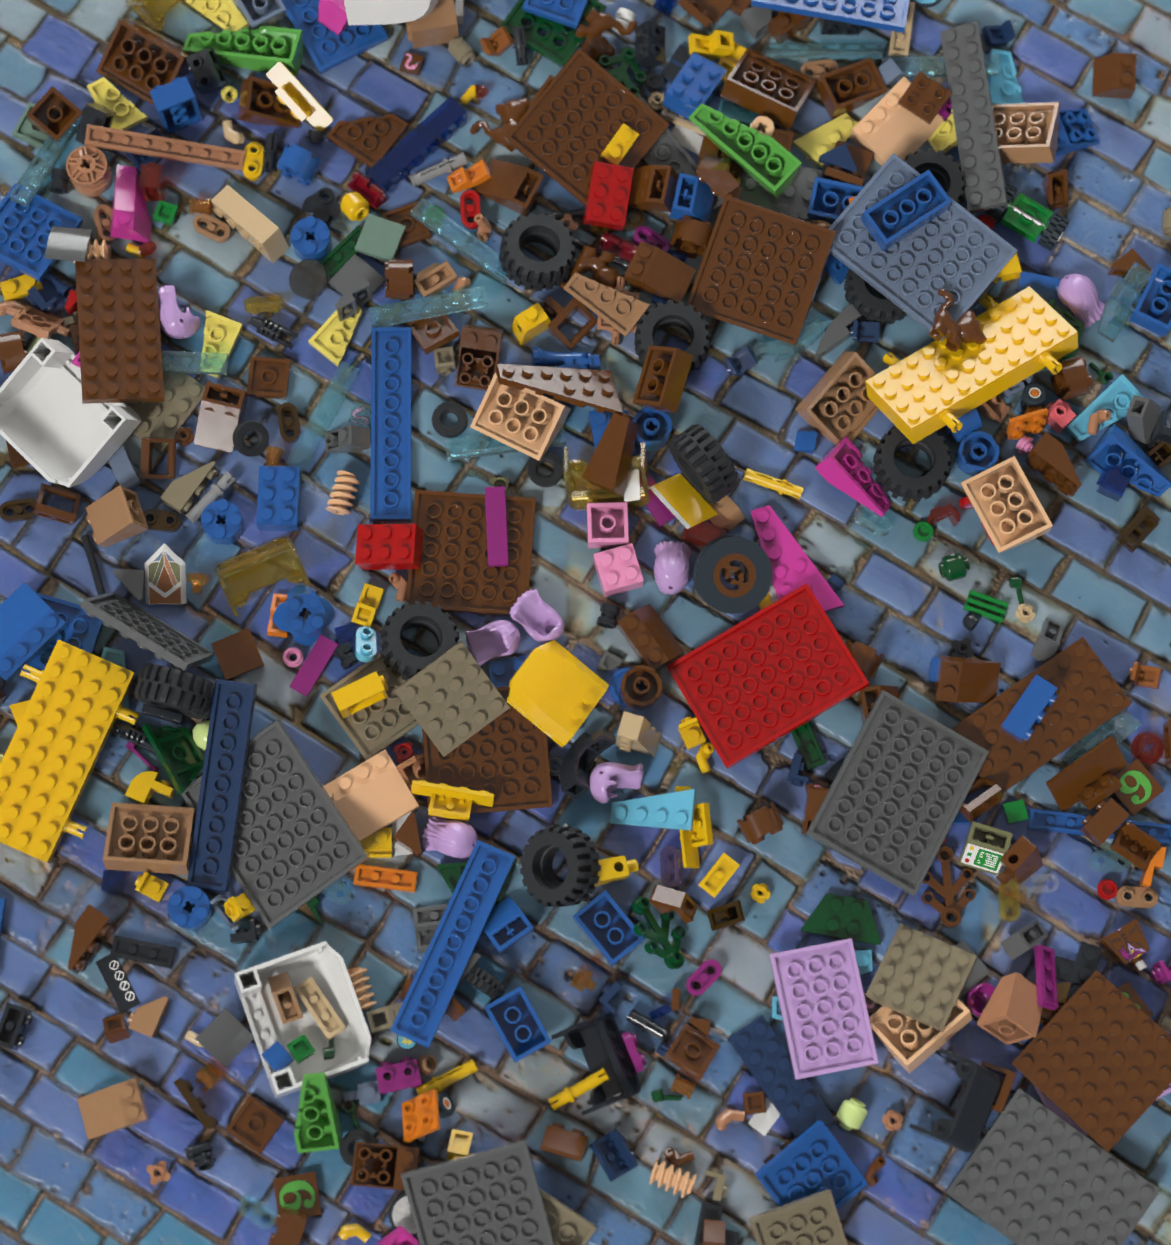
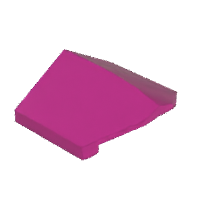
M320 0L318 21L337 35H340L348 26L344 0Z

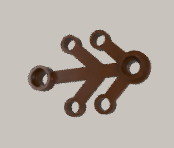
M943 846L939 848L936 854L937 860L941 862L943 885L935 880L929 871L927 872L929 881L923 880L922 883L928 884L945 898V906L938 902L934 894L929 891L921 896V900L924 904L932 906L941 914V922L946 927L952 928L961 922L960 912L968 902L976 897L973 889H966L962 894V899L954 906L953 897L967 881L973 878L974 873L970 868L963 869L960 877L952 885L950 861L953 859L954 853L950 847ZM941 852H946L948 858H941ZM964 871L970 873V878L964 877ZM969 891L972 893L973 896L971 899H968L966 897V892ZM926 894L931 896L930 902L925 901L924 896ZM948 914H953V921L947 919Z

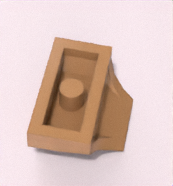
M448 261L442 264L433 263L417 273V279L414 280V284L423 298L428 299L449 288L458 279V276Z
M728 495L717 503H709L705 500L718 513V515L709 518L717 528H726L731 532L745 520V516Z

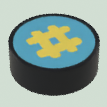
M397 1035V1044L403 1050H412L416 1047L417 1043Z

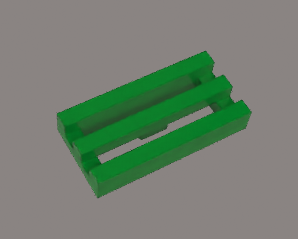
M970 590L963 610L1002 623L1009 603ZM972 597L1002 607V609L972 599ZM971 603L979 607L985 608L987 610L999 613L1000 616H996L991 613L969 606V604Z

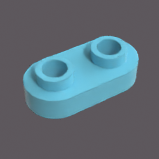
M363 626L356 631L355 656L361 662H372L377 652L376 632L370 627Z

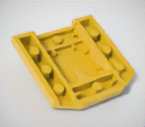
M553 640L532 650L511 678L507 703L558 745L564 747L607 691L609 684L557 641Z

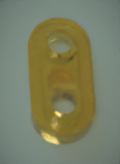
M280 295L256 296L244 300V309L250 314H258L265 311L276 313L284 307L283 297Z
M1012 880L1006 885L1000 884L998 887L999 916L1005 922H1013L1021 914L1020 889L1018 884ZM1005 888H1010V895L1005 893ZM1007 908L1012 910L1011 916L1006 914Z

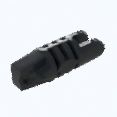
M251 316L248 324L257 328V333L291 350L294 345L282 339L284 333L293 338H297L299 334L264 316L262 319Z
M116 720L113 725V731L120 734L122 739L155 753L142 727Z

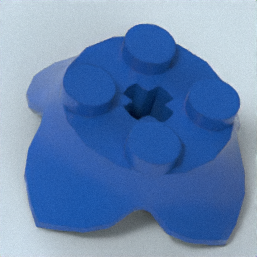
M297 585L289 591L286 601L276 608L272 620L280 630L290 632L297 643L310 646L318 640L322 629L331 623L334 609L329 601L316 595L310 587ZM302 609H306V612L309 611L310 613L306 620L299 616Z

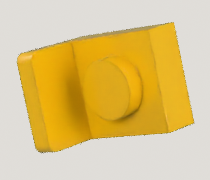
M689 716L680 721L681 724L678 725L677 729L687 751L706 743L697 717L692 719Z
M145 871L143 875L140 874L135 882V890L160 903L170 884Z
M245 892L235 898L234 896L230 897L223 904L227 916L231 917L233 922L254 913L256 910Z
M452 1129L446 1161L469 1155L473 1133Z

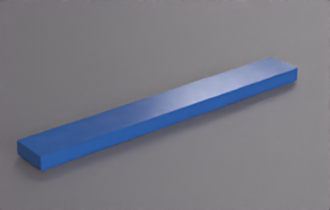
M1030 808L1028 829L1085 836L1080 829L1084 826L1081 822L1088 815ZM1126 819L1118 827L1120 828L1126 822H1130L1154 837L1161 845L1171 846V825ZM1117 829L1109 836L1108 839L1114 838Z

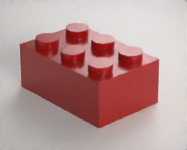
M598 161L593 163L583 224L616 230L624 228L634 168Z
M417 524L358 525L355 564L362 570L421 569L423 529Z

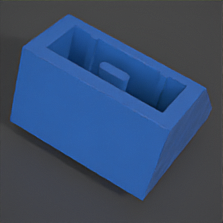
M680 173L670 218L680 220L684 215L693 217L694 220L709 222L714 194L711 192L710 186L706 182H701L696 176Z
M510 896L492 909L483 929V932L499 954L534 931L531 923Z

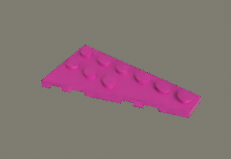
M771 506L750 511L761 548L765 551L771 563L772 582L778 600L807 583L825 613L844 607V604Z

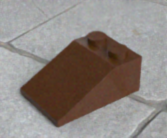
M872 57L820 75L815 85L831 119L839 117L844 113H849L888 91Z
M249 76L242 82L238 120L259 125L300 128L301 120H297L291 114V109L278 100V95L275 93L278 87L273 82Z
M641 241L624 276L626 285L665 300H673V303L678 304L679 301H683L695 276L696 269L660 248Z
M940 655L934 691L936 700L955 703L990 702L996 697L1001 662Z

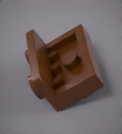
M1126 822L1117 829L1110 848L1142 870H1145L1150 864L1153 853L1160 848L1161 843L1136 825Z

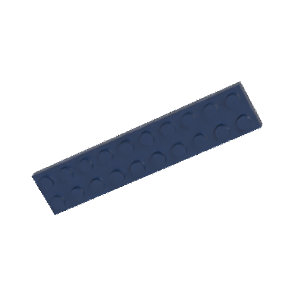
M215 680V692L212 701L187 886L229 891L257 691L256 684Z

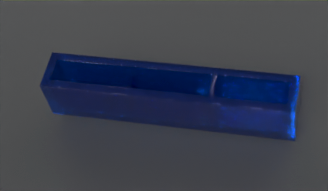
M450 96L365 172L366 177L370 180V184L374 183L384 190L385 193L393 191L396 184L401 179H406L415 166L419 167L424 162L426 156L435 153L443 141H448L456 129H461L466 124L467 112Z

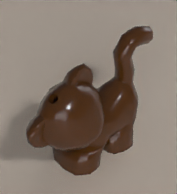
M592 8L585 18L589 22L588 25L584 26L581 24L574 35L579 38L586 37L582 45V51L595 62H598L602 55L611 57L616 54L614 46L602 36V33L614 27L622 36L631 35L636 30L637 22L632 20L628 28H624L621 22L612 15L600 13Z
M529 98L513 99L506 103L497 104L495 106L496 113L500 115L505 124L492 130L486 121H477L472 125L470 133L475 135L479 128H483L485 134L493 142L504 146L511 152L514 151L516 148L506 141L505 137L528 111Z
M584 246L581 254L574 261L571 277L574 273L579 274L592 271V280L616 289L617 277H620L621 285L622 276L619 275L617 269L608 266V263L614 261L615 254L603 251L599 256L597 255V249ZM563 280L559 287L563 289L568 282Z
M940 289L938 295L946 298V302L935 313L929 335L937 341H940L945 336L947 338L945 347L953 352L959 349L962 342L965 344L974 342L977 344L985 343L987 338L983 333L981 323L976 319L975 313L972 310H968L955 322L947 311L954 304L953 295L948 290Z

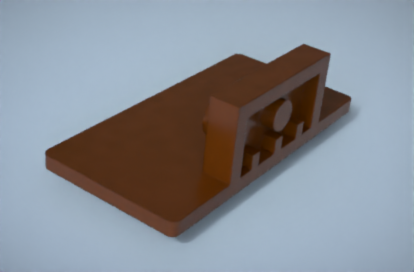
M1109 736L1048 780L1046 785L1060 811L1065 812L1077 802H1081L1086 808L1091 810L1102 802L1103 799H1106L1122 787L1120 780L1115 775L1126 768L1128 764L1114 737Z

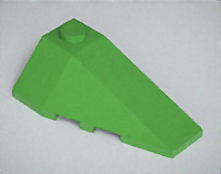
M325 1072L305 1074L302 1081L294 1131L297 1152L306 1153L340 1149L343 1134Z

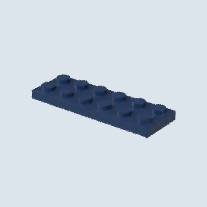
M763 1015L728 1038L732 1047L796 1139L818 1120L823 1121L826 1127L835 1121L807 1078L795 1080L790 1054Z

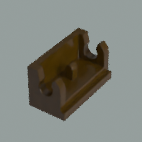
M1145 505L1115 539L1133 553L1159 525L1158 521L1160 519Z

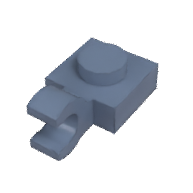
M378 1081L357 1084V1091L343 1092L345 1102L359 1099L360 1106L381 1102Z

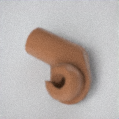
M477 214L474 217V221L478 224L477 237L479 242L485 243L489 240L491 225L482 214Z
M14 300L0 302V316L7 315L5 314L7 306L17 310L25 309L26 306Z
M1100 409L1091 414L1087 434L1097 435L1098 425L1110 419V411Z
M724 1110L715 1120L716 1128L723 1131L727 1129V1125L732 1120L744 1122L745 1111Z

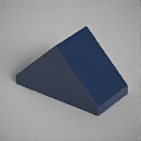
M846 144L836 147L819 157V163L831 167L832 165L838 166L848 173H856L857 167Z

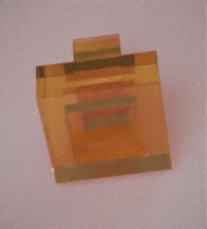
M191 571L187 574L186 582L193 583L192 592L200 593L203 591V584L207 585L211 581L210 574Z
M579 967L569 986L579 991H583L584 988L593 991L596 983L590 980L593 973Z
M208 1063L195 1074L198 1077L195 1083L198 1084L202 1081L206 1085L203 1089L205 1092L218 1085L225 1077L211 1063Z

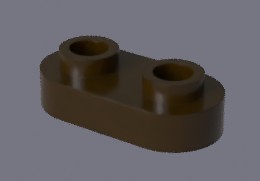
M284 403L279 406L277 411L280 435L285 442L294 443L301 435L298 411L293 404ZM285 413H292L290 417H285ZM293 431L294 435L288 436L287 433Z
M25 498L6 501L0 506V517L8 523L34 519L38 515H34L33 511L27 512V509L29 507L34 508L36 500ZM13 510L14 513L11 516H8V511Z
M148 509L143 512L149 531L174 533L181 528L182 520L176 512ZM153 516L154 520L148 522V517ZM173 518L174 522L172 524H168V519Z

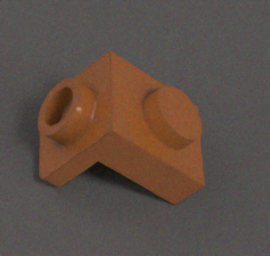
M503 26L497 29L489 38H481L479 40L483 51L487 55L497 57L514 44L508 30Z
M1134 662L1133 667L1129 670V679L1134 686L1159 690L1163 670L1162 668L1144 666L1139 662Z

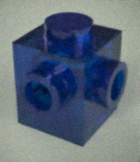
M1108 469L1105 474H1100L1096 482L1099 485L1096 492L1118 502L1122 498L1130 479L1122 476L1123 474L1120 471Z

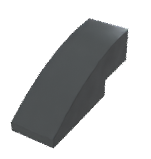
M852 303L839 313L825 331L815 354L816 361L848 340L850 335L848 329L854 324V320H860L861 317Z

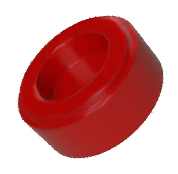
M968 496L959 500L960 509L973 508Z

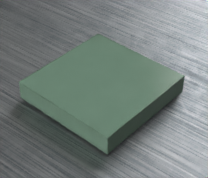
M29 102L12 133V137L48 152L54 140L43 134L27 120L28 112L36 105Z
M368 214L355 246V251L383 261L394 260L406 226Z

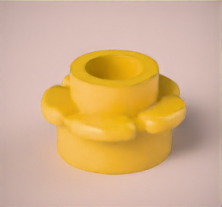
M756 883L752 886V892H750L752 900L757 903H764L766 899L770 898L771 892L766 884Z

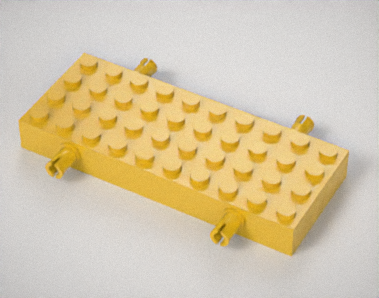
M1027 287L1000 304H997L991 296L987 295L980 303L987 311L976 317L981 323L983 333L987 338L985 343L977 344L974 342L965 344L962 342L959 349L953 352L945 347L947 342L945 337L943 341L935 340L901 361L893 352H888V354L884 355L883 362L889 368L865 381L867 397L912 444L922 440L945 425L953 433H957V430L960 431L963 427V423L957 418L1045 367L1053 375L1057 374V372L1059 373L1063 366L1057 360L1078 348V332L1031 287Z
M59 639L43 671L33 668L28 664L23 666V669L30 673L22 670L20 676L37 682V686L0 764V843L46 863L51 862L65 832L75 835L80 839L84 838L85 834L77 830L86 832L88 827L72 821V814L116 719L120 718L135 725L137 720L129 716L138 719L140 713L123 707V703L136 677L134 672Z

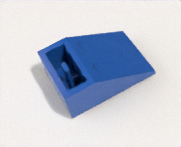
M1087 109L1061 110L1059 112L1058 141L1055 157L1100 143Z

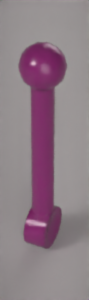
M128 742L126 744V748L130 751L132 750L150 768V771L158 772V767L153 766L135 748L133 743Z

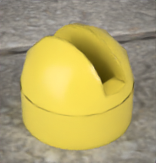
M225 86L221 90V97L227 103H232L237 99L238 92L232 86Z

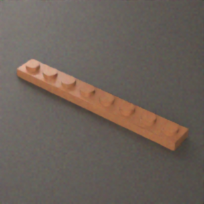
M87 124L84 143L87 146L242 171L245 153L243 150Z

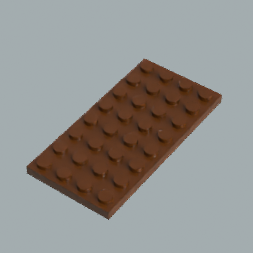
M155 258L86 259L85 262L75 261L82 404L164 402Z
M1082 637L952 727L951 730L989 751L978 774L981 778L985 777L996 783L1002 789L1003 794L1132 703L1084 637ZM1037 674L1058 688L1056 691L1058 696L1051 707L1047 705L1044 709L1046 715L1039 724L1035 722L1032 728L1035 730L1029 740L1026 741L1024 739L1021 743L1001 730V725Z

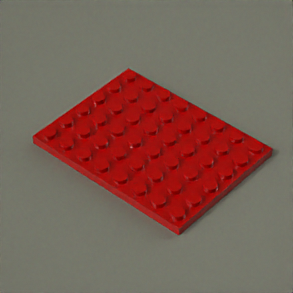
M807 583L667 666L727 769L870 685Z

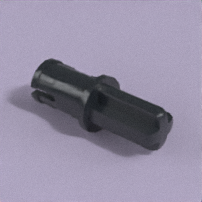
M514 27L513 37L515 46H513V49H515L516 66H521L522 61L523 65H529L526 48L528 45H526L524 27Z
M269 133L266 136L262 169L266 173H270V170L271 173L275 172L276 156H278V135L274 133Z
M635 1009L631 1010L626 1021L641 1028L642 1032L647 1031L660 1040H663L667 1034V1029L652 1021V1017L648 1018Z

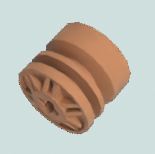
M82 146L70 153L66 161V170L74 188L80 194L87 197H96L106 192L112 184L113 175L102 151L93 146Z

